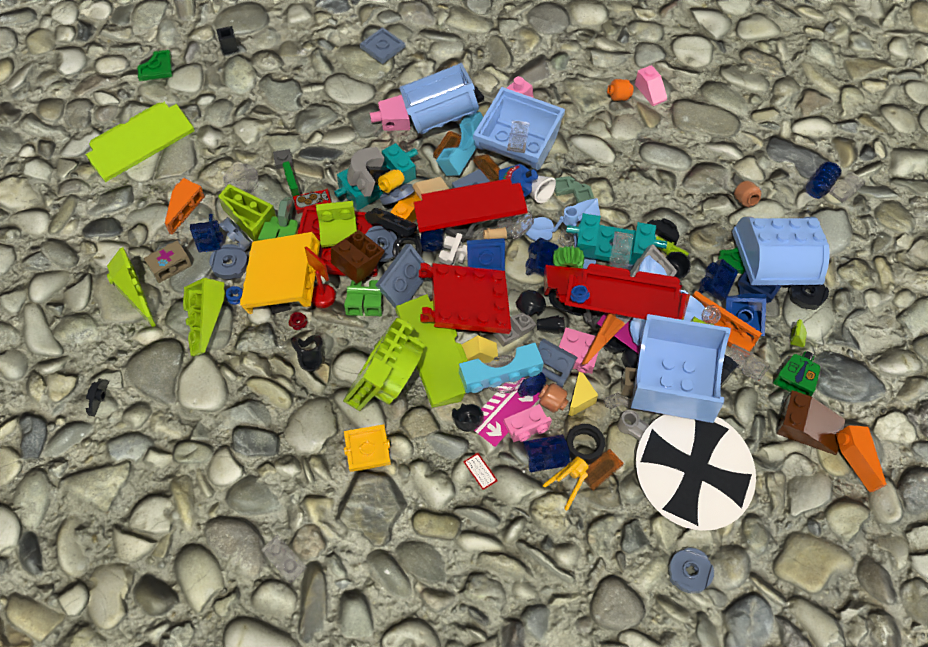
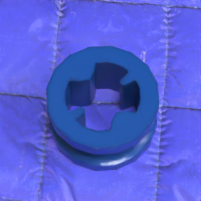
M238 286L228 288L226 290L227 301L232 305L239 304L243 293L242 289Z

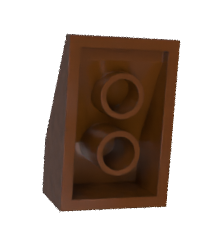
M792 390L785 399L776 434L837 455L839 443L836 433L843 429L845 419L813 397Z

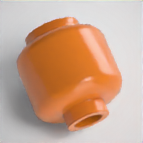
M614 79L611 85H608L607 93L614 101H627L633 94V85L627 79Z

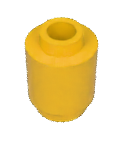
M391 170L378 178V186L382 191L389 193L402 185L404 175L400 170Z

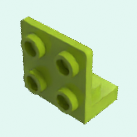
M353 201L316 205L321 247L334 246L357 231Z

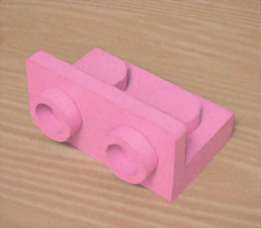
M540 404L503 420L513 442L519 440L523 442L528 440L533 434L545 433L549 430L552 422L550 417H546Z

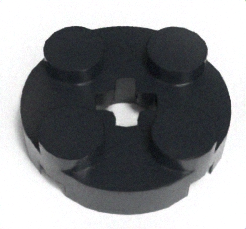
M824 284L790 285V301L803 308L817 310L828 298L829 289ZM809 288L813 294H809L805 290Z

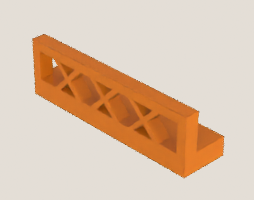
M696 291L692 297L702 302L703 306L711 314L710 317L703 321L708 324L712 323L715 326L731 328L727 345L746 357L756 345L762 333Z

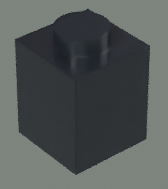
M233 27L216 29L222 54L239 52Z

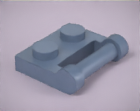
M542 339L538 350L543 362L563 374L559 376L545 367L542 368V372L539 374L556 382L557 385L563 388L578 357Z

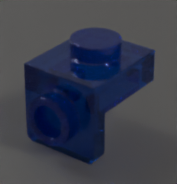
M540 372L536 376H529V378L523 379L517 390L520 397L534 396L540 393L547 382L544 373Z

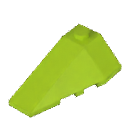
M122 247L107 265L109 273L106 274L110 284H115L117 290L154 327L156 324L135 268L124 247Z
M202 278L184 287L183 308L188 313V318L185 321L186 325L190 326L188 341L191 356H197L206 351L224 301V282Z

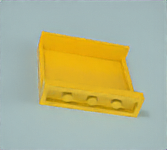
M309 232L253 241L249 251V261L246 267L247 272L243 283L240 306L249 314L253 313V307L299 301L303 307L311 306L316 270L308 264L304 247L307 246L318 256L320 241L316 236Z

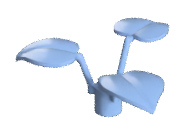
M590 199L574 206L566 207L564 209V216H560V220L554 228L553 222L550 219L538 217L522 223V229L534 241H549L552 239V232H555L562 222L566 227L567 225L577 226V223L581 222L583 213L600 216L598 199ZM573 233L574 245L577 247V234ZM584 257L583 268L587 269L589 264H596L597 259Z
M650 255L643 259L638 272L667 275L664 268L652 259ZM681 290V292H680V293L688 294V293H687L686 291H684V290ZM690 296L684 320L691 321L695 316L703 321L710 317L711 314L702 303ZM633 317L630 322V332L636 345L640 346L646 320Z

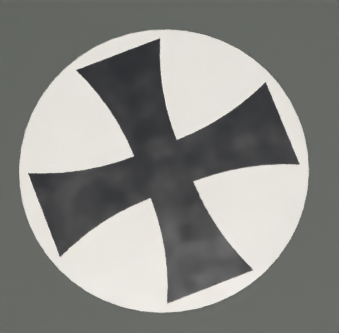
M664 414L651 423L641 437L636 455V468L640 485L650 503L670 521L693 530H715L733 523L748 508L756 485L754 461L748 446L740 434L721 418L716 417L714 423Z

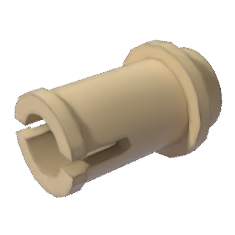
M486 228V230H483V238L506 239V228Z

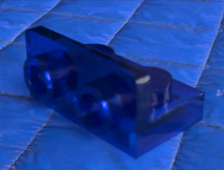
M209 214V222L190 224V231L199 253L221 249L223 234L220 231L219 222L214 219L213 214Z
M541 237L532 242L528 248L530 253L525 267H527L526 275L530 276L535 272L544 276L545 265L554 266L553 255L559 246Z
M720 259L708 265L707 273L700 282L701 286L698 292L702 294L708 291L722 302L728 297L738 271L725 260Z
M563 434L523 441L531 473L565 467L570 463L569 448Z

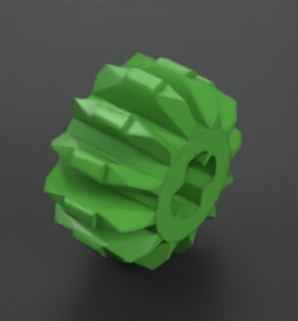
M559 247L558 250L554 251L553 264L554 266L583 268V251L579 247Z

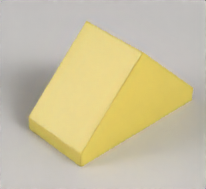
M477 335L461 344L468 361L479 358L483 363L499 362L496 342Z
M582 372L578 374L568 414L570 416L596 404L598 398L597 392Z

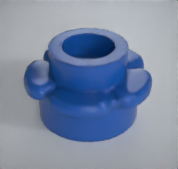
M578 285L572 289V295L570 296L572 301L583 303L586 299H589L590 293L585 286Z

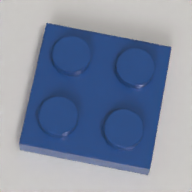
M504 238L468 240L467 267L505 271Z

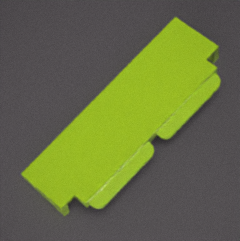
M164 101L131 117L129 122L119 124L92 139L89 143L92 151L87 153L86 156L91 166L106 183L193 133L195 130L177 104L168 107Z
M428 294L397 305L395 310L398 318L408 321L414 328L410 336L420 339L421 343L425 344L416 367L431 407L461 402L466 392L459 375V364L467 362L468 359L462 345L455 342L457 337L456 330L434 327V322L420 321L422 307H429L433 310V301L430 302Z

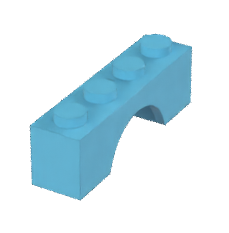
M481 112L465 115L460 123L461 142L459 147L444 148L437 158L436 162L446 176L460 175L477 149L473 134L483 119Z
M536 343L517 347L515 358L504 367L495 368L487 366L478 358L460 363L459 375L465 392L477 393L487 387L494 388L508 381L516 382L522 377L536 376L542 372L544 363Z

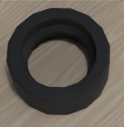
M591 424L574 426L569 431L565 442L567 455L572 460L580 457L587 465L599 460L605 448L603 433ZM581 434L593 437L597 442L596 451L592 454L578 452L573 446L574 438Z

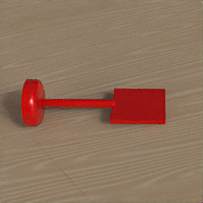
M305 246L308 264L316 270L315 274L318 283L313 288L311 303L317 308H327L335 302L336 293L332 286L322 283L321 276L326 281L329 280L326 264Z

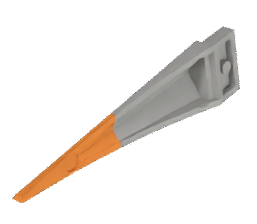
M652 244L637 259L630 272V277H635L641 262L648 255L664 268L667 276L674 277L677 270ZM608 313L582 365L587 364L632 317Z

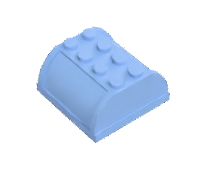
M462 63L399 87L407 113L411 115L418 134L427 133L434 127H442L449 121H457L467 114L473 115L479 110L473 91L475 89Z
M501 87L473 134L475 146L481 150L486 149L530 165L535 170H539L556 140L565 109Z
M742 217L736 227L733 228L732 233L751 285L824 284L829 265V244L816 217Z

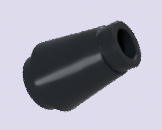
M556 315L537 319V330L560 334V332L565 331L564 317Z

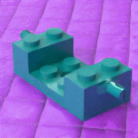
M395 143L381 151L384 156L382 167H387L390 171L400 170L404 175L402 185L416 179V165L410 160V158L418 155L415 148L405 152ZM348 169L337 174L339 189L334 191L335 196L339 198L345 195L349 201H353L357 211L380 199V196L385 193L377 184L374 185L371 196L364 197L357 185L350 186L348 183Z
M583 213L579 226L567 225L566 233L577 234V247L583 251L584 257L635 265L637 259L652 244L658 248L666 249L667 241L656 240V225L638 222L636 230L600 225L601 216ZM616 242L619 244V246L613 247L610 245V243Z

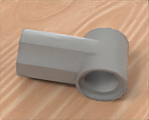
M633 410L624 411L617 423L620 432L630 434L639 441L645 430L650 426L641 420L639 415ZM625 419L630 420L632 425L627 424Z

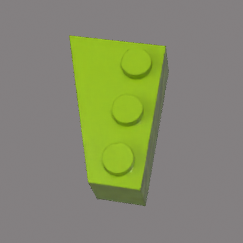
M228 184L218 196L222 209L253 241H258L265 221L270 222L273 216L276 217L272 204L231 184Z

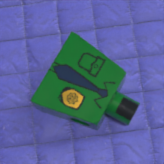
M808 351L803 352L802 356L794 354L780 371L773 384L789 392L794 390L812 396L815 392L820 372V366L813 362L814 354Z

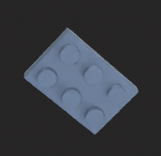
M406 244L375 284L394 308L397 305L408 302L425 280V278L418 276L420 263H425V261L411 244Z

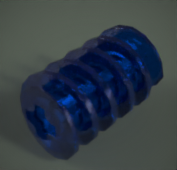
M833 162L822 163L807 183V193L817 199L827 195L842 174L840 166Z
M444 228L421 232L420 242L423 251H438L443 248Z

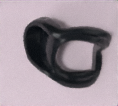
M414 232L408 237L398 234L392 248L394 258L400 253L399 247L401 243L415 244V250L421 256L422 245L418 233Z
M312 335L305 341L298 337L291 338V345L297 352L300 367L308 372L317 370L322 363V338L319 335ZM312 341L316 344V347L310 350H304L299 347V345L307 347Z

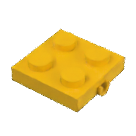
M384 424L344 431L346 443L344 452L348 458L350 472L391 465L388 450L390 443L389 439L386 438Z

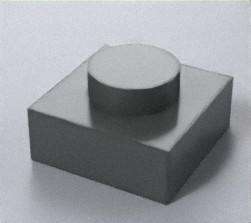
M290 149L273 152L276 169H282L283 162L287 161L293 167Z

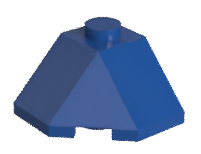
M746 293L726 297V310L761 332V336H765L766 294Z

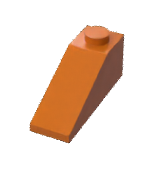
M185 178L176 184L172 190L165 219V225L171 235L205 197L201 186Z
M849 425L837 432L836 437L841 453L867 490L874 492L886 486L887 484L869 427Z

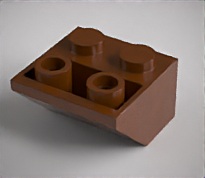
M358 230L331 247V263L357 284L372 273L385 250Z

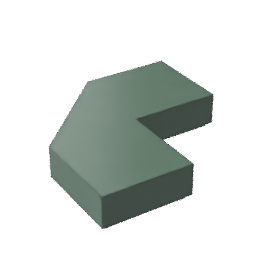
M570 176L555 178L556 187L554 192L556 196L573 193L577 204L595 199L590 186L581 184Z
M285 197L284 200L280 201L277 214L280 226L287 227L288 220H292L294 212L292 197Z

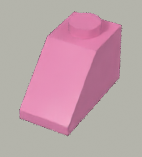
M650 65L638 70L635 86L650 104L655 106L667 101L661 75L655 68Z

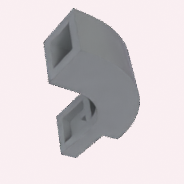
M377 147L364 148L355 152L347 172V180L350 186L357 185L364 197L371 196L375 185V180L366 167H382L384 156Z

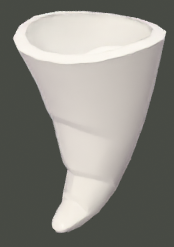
M538 175V179L532 181V191L529 195L538 203L547 202L555 191V178Z

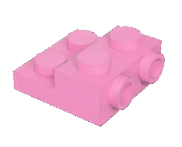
M566 327L559 347L578 357L573 369L582 373L592 374L598 353L587 364L582 365V362L596 336Z

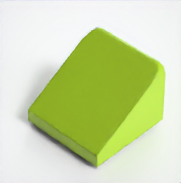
M801 319L797 320L792 328L790 343L791 345L803 348L805 347L807 331Z

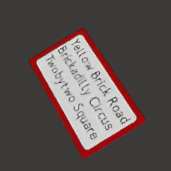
M479 453L464 461V464L482 490L498 481Z

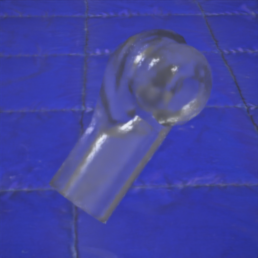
M619 393L610 395L604 400V405L609 409L621 405L631 409L632 399Z

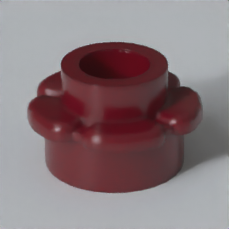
M295 312L290 316L288 323L294 330H301V328L307 326L308 322L306 320L307 317L303 313Z

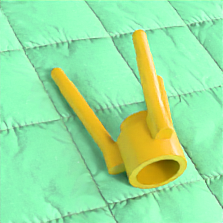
M576 457L565 468L545 482L543 487H547L555 480L561 481L568 474L574 479L579 477L564 508L567 511L583 480L588 476L585 471L589 467L583 459Z

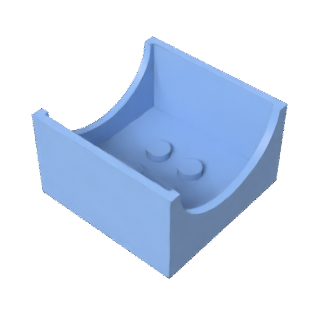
M647 314L640 340L631 408L714 423L724 403V397H721L720 393L721 375L731 328Z

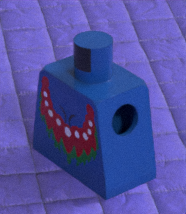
M522 164L499 170V180L510 178L511 184L521 183L525 197L531 193L532 181L538 179V174L536 170H529Z

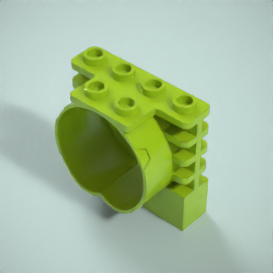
M399 318L393 321L375 344V348L364 363L343 402L360 411L373 396L388 405L397 398L417 366L425 344L421 343L420 339L410 336L414 328L408 321Z

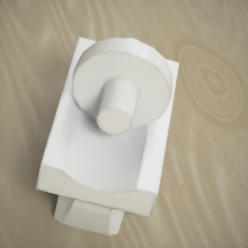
M457 233L456 238L446 236L444 248L451 249V251L441 250L439 262L455 265L457 258L459 263L467 260V246L463 245L462 247L461 242L463 234Z

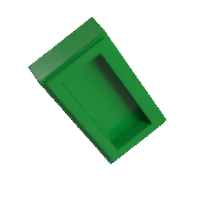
M289 161L283 162L284 173L292 197L299 195Z

